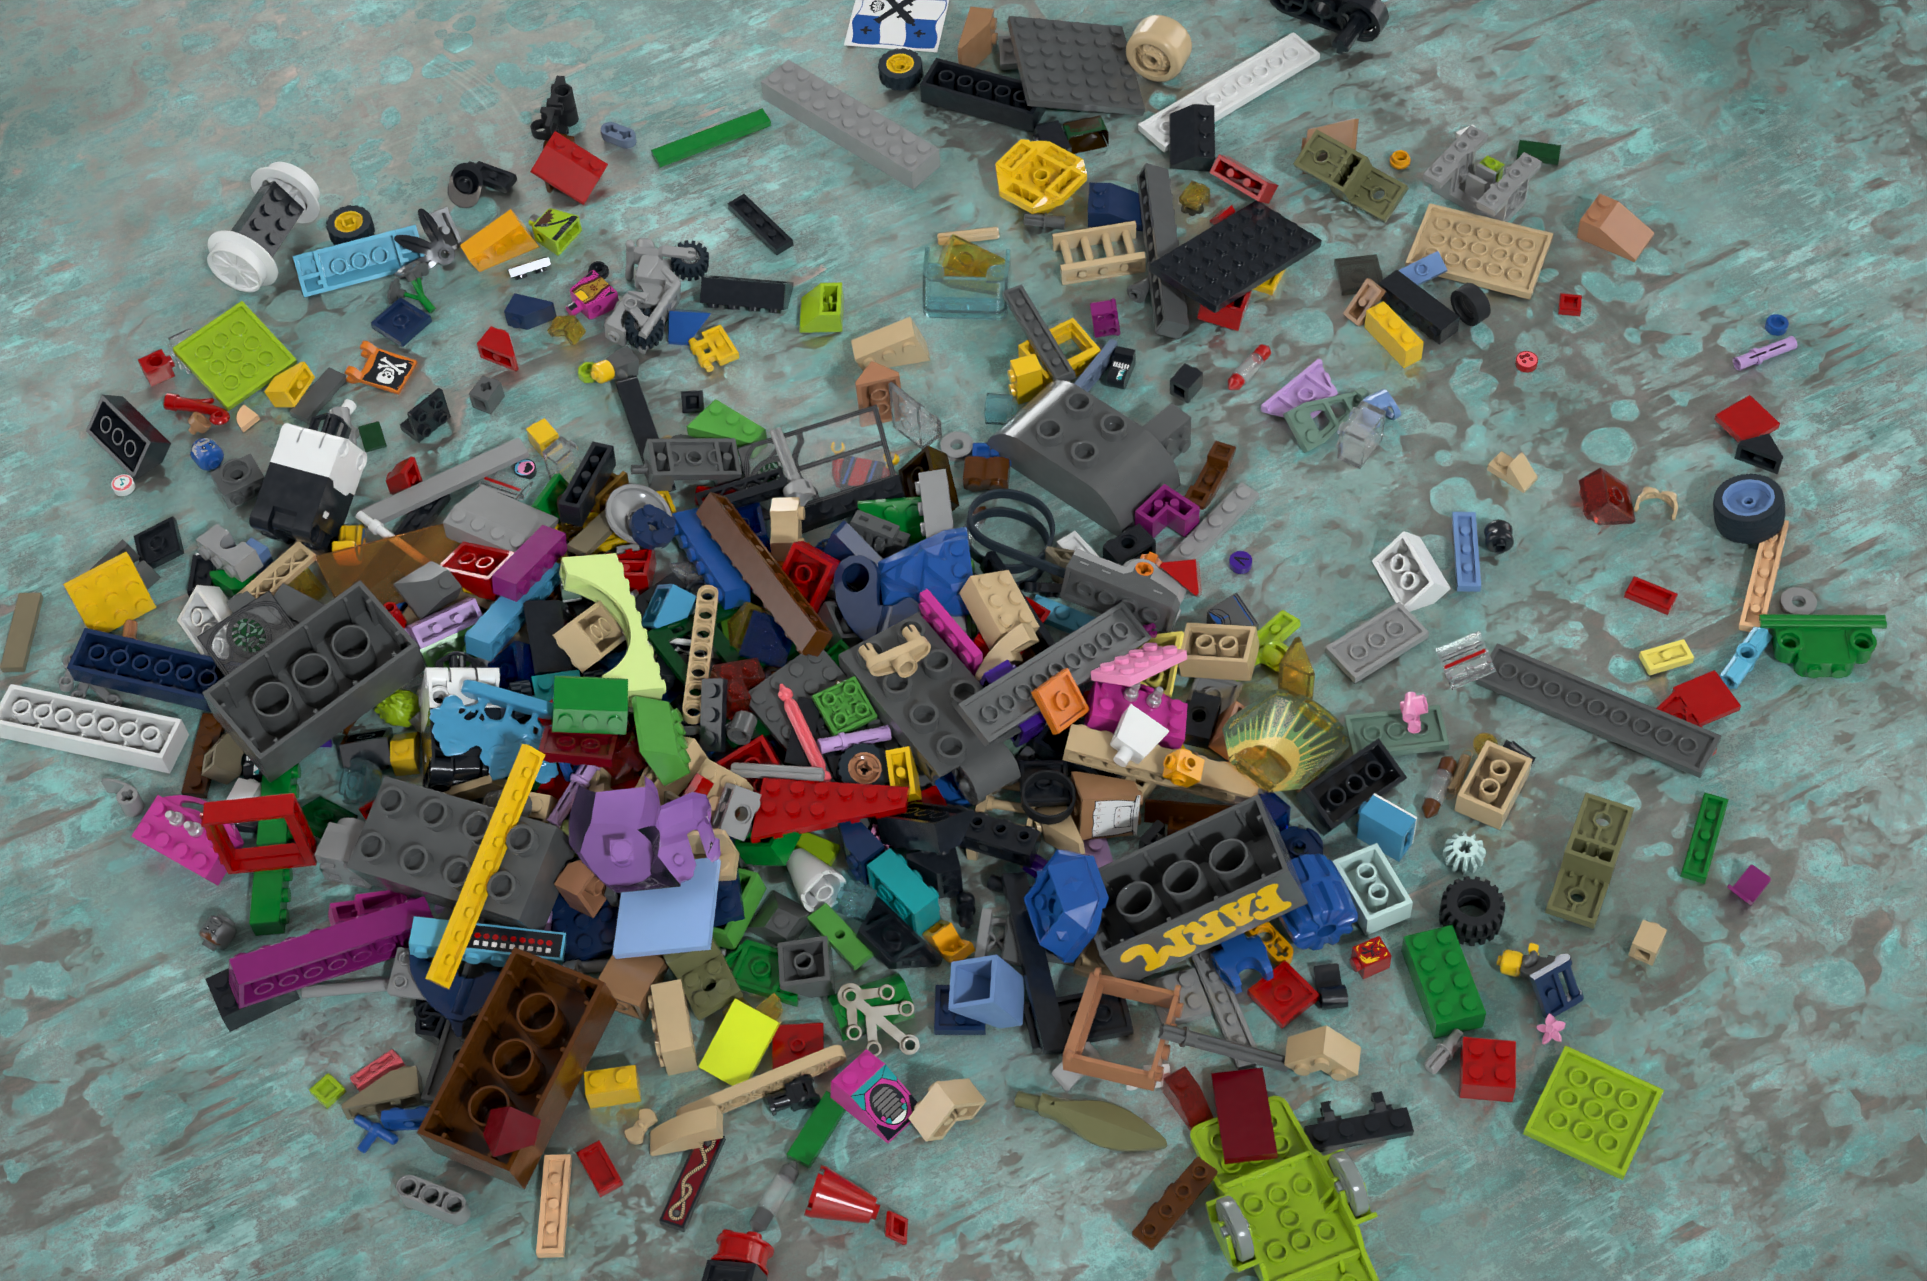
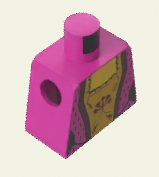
M592 270L570 289L572 302L565 306L571 317L582 312L588 319H594L615 308L616 303L619 301L618 293L598 273Z

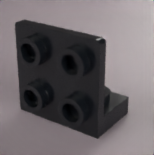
M437 388L407 413L408 418L400 424V428L404 433L420 443L439 426L446 423L451 415L443 390Z

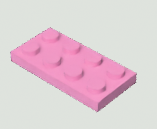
M1145 643L1140 649L1130 650L1127 655L1117 656L1114 661L1100 664V667L1091 671V680L1132 686L1187 660V650L1177 649V646L1174 645L1161 647L1157 646V643Z

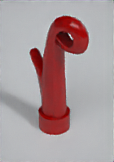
M167 393L164 399L165 410H180L211 415L209 420L214 425H224L230 419V414L225 409L212 405L214 403L213 398L193 399L180 397L179 394Z

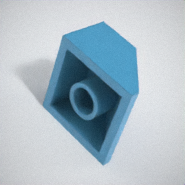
M674 584L657 585L642 617V627L645 629L660 628L687 618L696 607L695 600L697 596Z

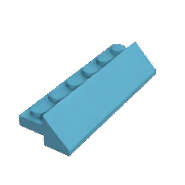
M416 225L293 256L304 297L392 275L402 266L424 257V254L413 252L394 240L396 235L419 237Z

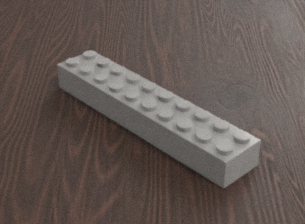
M789 59L761 81L763 99L912 190L940 167V155L937 147Z

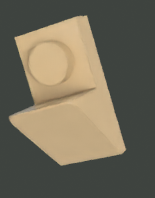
M1501 451L1487 467L1489 472L1522 493L1538 478L1522 452L1513 459Z

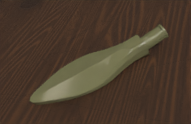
M1018 1091L1015 1097V1107L1037 1111L1041 1117L1052 1119L1062 1124L1087 1142L1102 1148L1135 1152L1161 1150L1168 1146L1166 1139L1152 1126L1134 1113L1113 1103L1098 1100L1064 1099L1045 1093L1038 1096Z

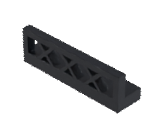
M782 467L704 490L695 493L699 508L703 503L702 498L707 497L712 492L715 494L720 493V495L727 497L737 510L783 496V489L788 482ZM779 475L780 479L768 482L769 478ZM751 483L757 484V486L750 487V488H747V489H746V487L748 486V484H751ZM733 489V490L737 491V492H734V493L725 495L726 491H728V490Z

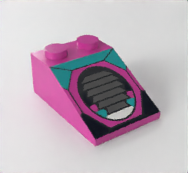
M867 1049L831 1081L830 1098L889 1144L911 1123L908 1118L913 1113L914 1106L918 1102L889 1067Z

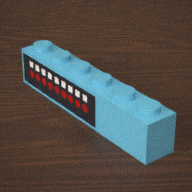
M414 916L409 940L410 955L422 959L434 957L449 920ZM476 923L462 960L470 964L482 962L490 963L496 967H503L513 948L516 947L563 966L566 933Z

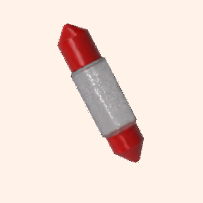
M1260 344L1236 368L1228 379L1229 390H1240L1264 365V362L1271 356V350L1268 345Z

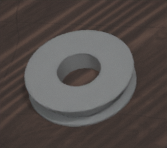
M952 432L943 437L940 446L941 451L947 453L950 461L959 462L972 455L974 442L964 432ZM957 443L963 445L959 450H955L951 446Z
M1792 587L1783 592L1779 605L1784 614L1813 615L1817 606V600L1809 590L1801 587ZM1800 600L1804 603V606L1797 607L1793 605L1792 601Z

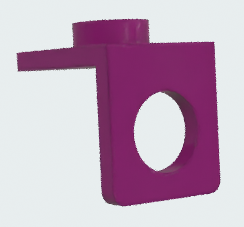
M1751 864L1733 887L1728 885L1727 888L1752 906L1771 882V878Z

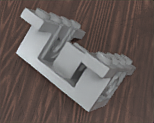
M1470 125L1425 171L1423 180L1432 184V192L1476 215L1508 222L1526 203L1529 180L1541 168L1542 161L1524 152L1510 167L1506 168L1505 176L1497 183L1495 182L1496 171L1480 163L1476 165V171L1473 170L1476 151L1488 140V134Z

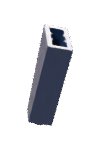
M844 520L831 533L823 551L839 561H843L848 556L862 555L874 561L878 566V562L883 560ZM856 565L848 571L846 581L861 591L869 582V572L864 565ZM880 585L879 600H880V604L883 605L881 585Z

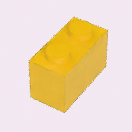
M1036 354L1010 360V370L1007 371L1011 384H1008L1010 395L1016 398L1018 405L1029 402L1043 389L1042 368Z
M636 1065L584 1072L585 1096L590 1109L641 1102L640 1078Z

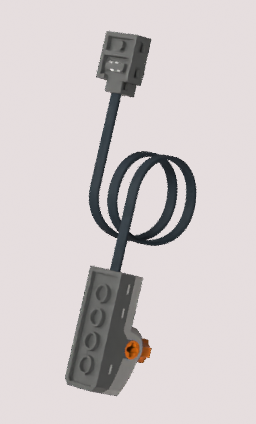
M994 489L982 493L971 503L968 510L966 527L968 533L970 532L977 542L992 551L1023 562L1020 564H1004L1011 574L1023 573L1034 567L1038 568L1030 577L1016 582L1021 590L1024 589L1025 582H1036L1046 571L1064 578L1059 598L1100 614L1123 602L1141 625L1154 623L1156 628L1151 631L1157 630V634L1172 632L1181 613L1180 605L1187 590L1170 574L1162 570L1160 567L1162 561L1157 554L1152 552L1142 554L1139 559L1129 560L1121 566L1076 548L1065 569L1045 560V549L1048 546L1052 547L1055 521L1051 511L1041 500L1018 490ZM992 499L1018 500L1033 506L1043 514L1049 525L1050 537L1046 528L1039 520L1020 510L993 507L982 510L972 516V513L980 504ZM857 510L850 522V526L882 559L909 547L911 535L900 531L899 525ZM991 517H1007L1022 521L1033 527L1041 535L1045 548L1036 557L986 537L976 528L975 524ZM969 540L970 557L981 565L985 556L980 554Z

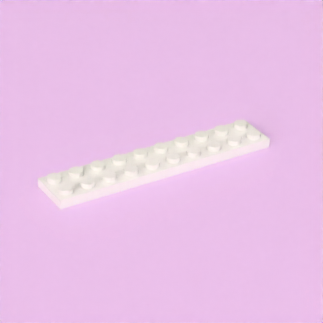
M1293 32L1138 124V130L1165 153L1169 150L1170 113L1192 104L1214 105L1216 122L1320 60V53Z

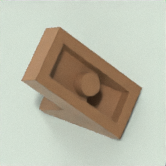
M1367 278L1343 314L1357 326L1363 325L1365 323L1366 310L1377 305L1386 291L1372 279Z

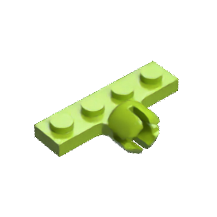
M1281 610L1257 631L1260 646L1255 666L1265 664L1276 672L1285 670L1279 663L1285 667L1290 666L1293 660V650L1282 642L1301 626L1300 619Z

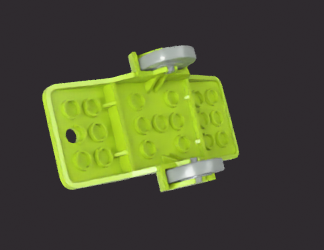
M1280 1096L1268 1097L1278 1154L1276 1159L1225 1164L1218 1118H1213L1193 1127L1190 1133V1141L1197 1156L1218 1171L1217 1176L1211 1182L1217 1198L1206 1202V1208L1218 1244L1227 1262L1236 1273L1253 1267L1260 1281H1379L1366 1252L1358 1226L1378 1217L1376 1212L1370 1210L1366 1185L1361 1174L1344 1149L1325 1156L1314 1149L1284 1098Z

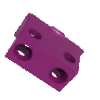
M1112 298L1107 301L1090 303L1095 338L1111 335L1119 336L1121 333L1116 299Z

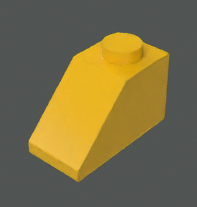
M300 362L275 376L264 392L274 407H295L315 379V376L305 362Z
M419 732L395 734L391 739L390 763L396 777L420 774Z
M910 747L886 750L890 786L909 787L908 802L921 800L919 775Z

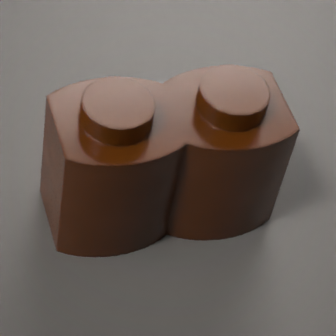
M966 457L963 471L964 489L971 492L1009 489L1010 459L1005 457Z

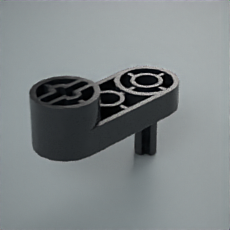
M1269 0L1278 11L1337 33V37L1332 42V47L1336 48V53L1341 55L1344 52H1348L1355 41L1369 42L1376 39L1389 20L1388 10L1381 0Z

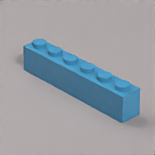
M555 562L554 566L542 576L540 581L536 582L529 589V592L523 595L517 602L502 596L493 602L486 613L479 617L477 623L465 633L466 653L491 662L525 624L526 618L523 603L526 601L546 600L559 585V580H561L559 575L561 564Z

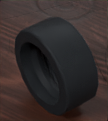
M1466 283L1451 293L1450 301L1453 311L1466 325L1475 326L1489 317L1491 313L1490 303L1485 293L1477 285Z

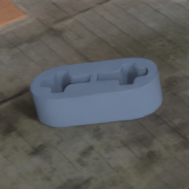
M614 122L604 123L600 128L602 138L606 142L625 149L632 148L637 143L636 134L630 128Z

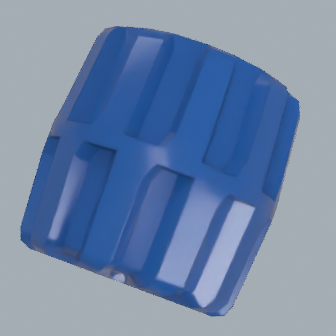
M1319 853L1300 855L1291 861L1308 904L1279 916V920L1298 948L1302 950L1308 948L1313 951L1320 950L1326 943L1330 945L1338 943L1342 934H1350L1353 931L1351 923L1358 921V913L1347 885L1333 862L1327 859L1325 855Z

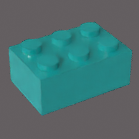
M889 848L867 865L870 890L877 897H880L920 937L923 932L940 921L939 895L932 886L928 887L923 882V878L915 869L912 871L907 866V862L901 854L898 853L896 855Z

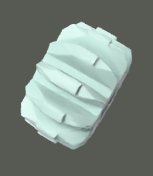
M1465 831L1461 837L1454 833L1452 839H1447L1445 849H1443L1446 866H1453V872L1458 869L1462 870L1463 875L1467 873V870L1474 873L1477 867H1481L1486 855L1483 841H1476L1475 834L1468 837Z

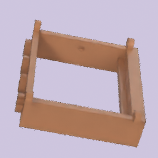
M1096 966L1095 972H1090L1062 1055L1063 1070L1154 1091L1156 1083L1161 1082L1163 1078V1060L1168 1061L1171 1045H1168L1169 1041L1160 1039L1152 1067L1149 1071L1082 1056L1102 993L1169 1008L1165 1024L1177 1027V1024H1175L1176 1018H1181L1184 1003H1180L1181 985H1176L1174 991L1103 975L1101 974L1102 967Z

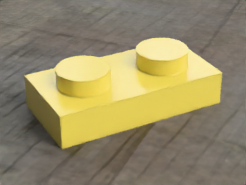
M1684 639L1644 650L1639 654V658L1648 675L1691 664L1694 661V656Z

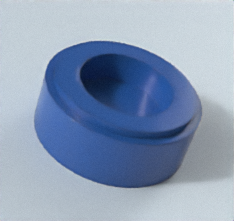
M1773 314L1767 318L1765 329L1771 335L1780 336L1786 333L1789 322L1786 317Z

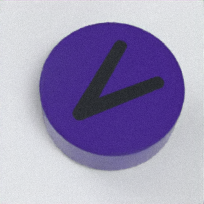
M1245 551L1234 552L1229 558V567L1234 573L1245 574L1252 568V557Z

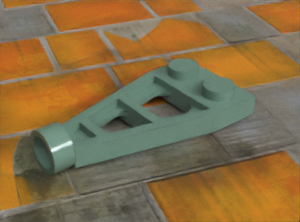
M1361 387L1351 393L1302 403L1284 413L1283 416L1303 453L1326 442L1359 409L1360 402L1369 396V393L1365 388ZM1340 402L1345 413L1336 418L1330 405ZM1319 410L1324 412L1329 423L1323 430H1318L1310 415L1311 412Z

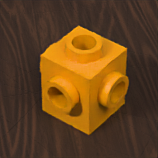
M1180 748L1165 757L1162 777L1170 780L1174 785L1188 788L1201 782L1205 759L1192 754L1188 749Z

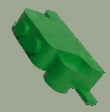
M1759 614L1760 628H1769V633L1772 635L1771 641L1775 658L1781 663H1793L1794 671L1797 675L1809 678L1833 677L1839 679L1848 677L1852 673L1855 663L1864 664L1870 660L1872 652L1877 645V639L1873 635L1872 629L1887 628L1885 615Z

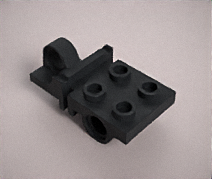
M556 76L554 84H551V96L547 98L546 107H541L540 109L541 119L531 123L530 128L535 139L549 141L555 131L567 135L569 134L568 127L575 125L579 120L571 85L566 83L565 76Z

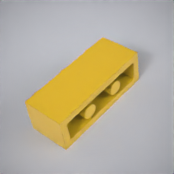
M1384 301L1366 310L1364 328L1403 368L1422 359L1424 342Z

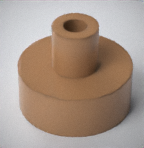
M194 412L188 418V423L190 424L188 431L193 435L197 432L204 434L211 427L210 421L201 413Z

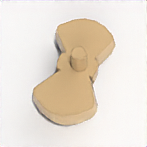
M647 1108L639 1110V1120L635 1122L633 1127L624 1131L629 1143L633 1145L643 1143L645 1132L649 1127L658 1122L657 1115L653 1110Z

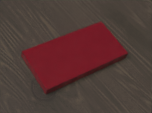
M1263 1067L1211 1073L1224 1163L1233 1164L1278 1158Z

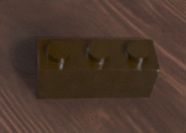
M927 445L898 470L906 497L921 496L917 495L915 482L919 481L918 473L946 469L952 512L960 506L947 453Z

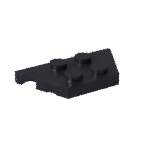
M880 897L875 899L871 910L866 915L865 921L862 922L858 929L856 937L888 969L937 967L941 965L943 958Z

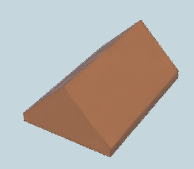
M871 361L855 382L858 410L877 404L881 423L903 419L899 372ZM873 411L859 415L861 428L877 424Z

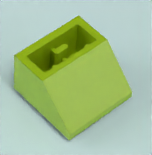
M842 282L820 283L801 298L800 333L843 332L844 294Z

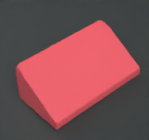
M391 1049L352 1075L349 1079L360 1092L388 1072L406 1065L401 1057Z

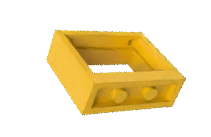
M1074 318L1049 329L1058 345L1072 339L1083 351L1068 359L1075 372V377L1080 376L1101 351ZM1025 340V342L1018 345L1019 358L1036 354L1029 340ZM1042 368L1044 388L1052 382V379L1048 372Z

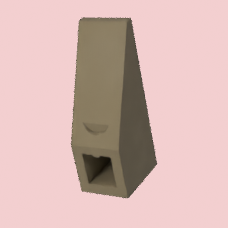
M227 732L204 755L201 774L226 785L240 776L242 772L241 758L244 754L243 750Z

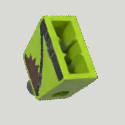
M552 208L547 209L541 217L532 214L528 221L529 225L532 226L535 240L557 256L582 231L579 216Z

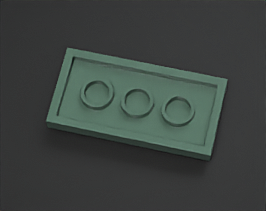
M1440 705L1428 706V713L1420 715L1421 731L1415 734L1408 731V723L1403 720L1401 709L1346 715L1344 723L1352 756L1378 738L1392 756L1449 750L1450 744Z

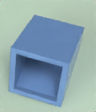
M997 954L951 962L948 1010L1000 1029L1023 1025L1024 977Z

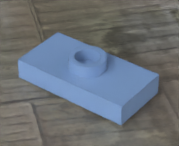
M1439 251L1399 271L1419 286L1448 270Z

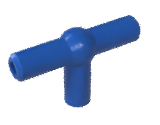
M362 1115L355 1117L354 1123L369 1131L357 1147L360 1152L366 1153L377 1137L392 1145L398 1142V1136L383 1128L382 1124L374 1123Z

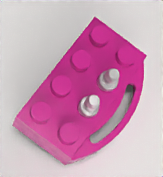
M1099 681L1094 682L1087 695V705L1090 711L1085 714L1084 725L1098 731H1109L1114 735L1122 714L1132 704L1169 730L1168 734L1158 745L1171 750L1181 748L1185 741L1187 703H1183L1178 699H1171L1163 693L1162 687L1154 689L1140 684V682L1132 686Z
M157 795L131 837L218 886L227 870L223 864H220L219 855L214 852L212 841L207 839L205 828L201 827V812L182 807V803H195L204 806V802L207 801L186 795L166 797ZM223 824L235 849H241L244 842L235 824Z

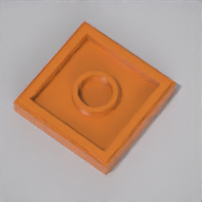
M1068 668L1062 669L1031 692L1053 735L1059 734L1090 711Z

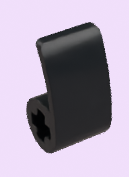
M1339 964L1314 966V976L1317 992L1320 994L1319 1002L1321 1009L1328 1010L1348 1007V993L1345 984L1342 985Z

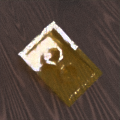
M952 234L942 248L932 279L950 288L997 296L1009 261Z

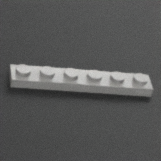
M1241 482L1163 562L1199 560L1259 499V493Z

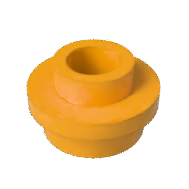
M1397 150L1391 155L1389 162L1395 169H1405L1410 165L1411 159L1406 151Z

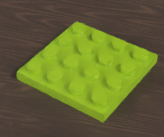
M243 301L173 347V352L227 411H230L269 384L275 376L297 364V359Z
M1565 1045L1523 1134L1623 1180L1664 1089Z

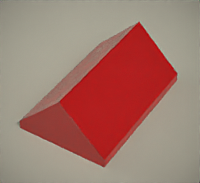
M1198 560L1161 563L1160 567L1197 597L1202 595Z

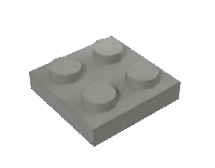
M1195 968L1146 981L1147 985L1173 991L1176 985H1181L1180 1003H1184L1181 1018H1176L1175 1024L1180 1025L1211 1016V1009ZM1154 1005L1162 1026L1166 1022L1169 1008Z

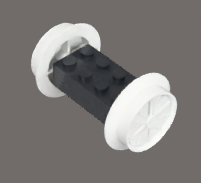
M274 162L268 167L257 169L251 176V187L255 196L232 230L217 231L209 237L208 249L210 253L207 257L208 265L211 271L228 286L243 292H255L261 286L273 284L278 277V269L273 256L295 223H309L318 217L320 212L318 202L320 197L319 188L315 181L297 166L286 162Z

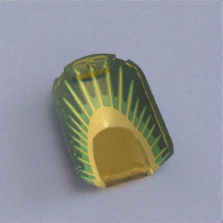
M1282 689L1269 691L1231 716L1222 729L1230 763L1236 767L1238 772L1247 775L1255 781L1259 788L1268 792L1303 788L1340 758L1349 746V737L1342 733L1343 725L1332 713L1304 695L1299 694L1298 697L1288 695L1289 692Z

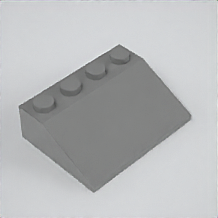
M481 485L453 507L443 521L446 537L458 543L464 541L516 552L541 525L554 529L560 520L555 516Z

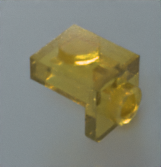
M575 315L556 317L547 330L551 337L565 336L571 345H575L586 333L585 328Z

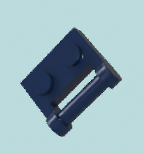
M1569 954L1558 955L1554 962L1529 976L1544 1018L1549 1013L1556 1017L1584 999L1582 990L1577 986ZM1560 972L1563 974L1568 989L1567 996L1558 975Z

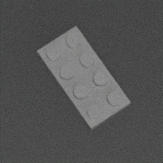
M1398 602L1326 646L1325 653L1355 684L1429 638V632Z

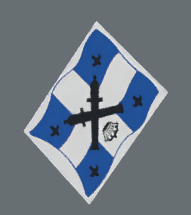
M855 0L844 46L883 49L906 48L912 51L937 52L949 0Z

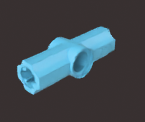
M1753 627L1743 643L1738 645L1736 653L1719 675L1729 689H1737L1746 675L1753 670L1755 662L1772 639V635H1770L1767 629Z

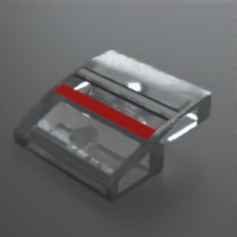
M499 470L482 478L474 490L482 485L517 501H523L532 487L533 481Z
M1480 631L1436 649L1452 690L1496 672Z

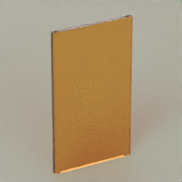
M439 524L316 556V562L334 598L361 580L382 605L387 602L399 604L405 602V600L394 588V583L430 561L440 565L461 543L447 538L444 525Z

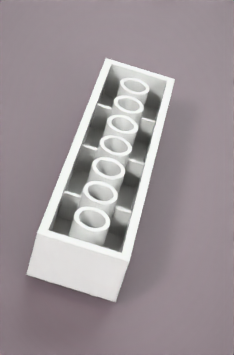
M10 684L0 702V738L169 774L189 736L182 719Z

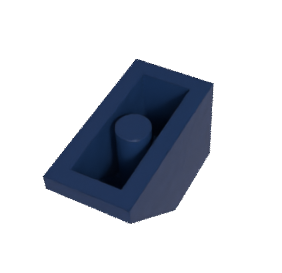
M514 293L504 310L508 326L529 330L555 320L557 317L553 302Z

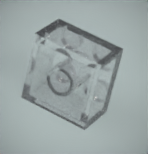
M1363 400L1357 408L1353 407L1348 420L1342 422L1337 431V434H1339L1336 444L1338 449L1337 459L1361 469L1383 440L1386 411Z

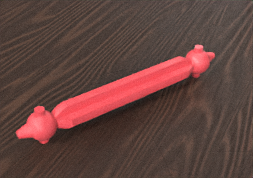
M780 684L779 699L784 702V709L811 767H822L825 771L824 782H830L832 776L830 772L826 771V763L798 703L792 699V690Z

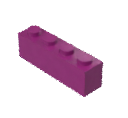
M541 525L492 575L493 593L515 602L523 595H526L529 589L536 582L540 581L542 576L554 566L555 562L566 554V533Z

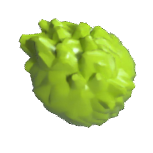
M398 689L376 705L377 708L374 710L377 714H380L379 717L387 724L410 727L412 724L409 720L420 711L419 698L409 690Z

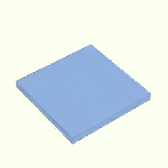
M708 858L695 859L696 867L693 877L681 883L680 887L621 893L613 956L616 959L711 950L721 860L718 859L711 862Z

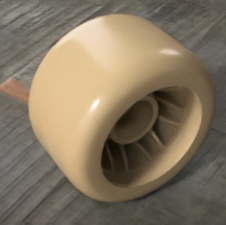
M1151 15L1144 18L1137 25L1126 45V57L1131 67L1142 77L1156 82H1166L1174 79L1184 67L1192 51V41L1187 30L1178 21L1163 15Z

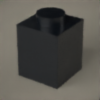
M1186 363L1170 379V394L1186 403H1189L1203 387V372Z

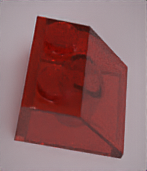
M1601 467L1579 480V494L1584 506L1583 513L1588 520H1592L1598 525L1633 524L1636 522L1627 484Z

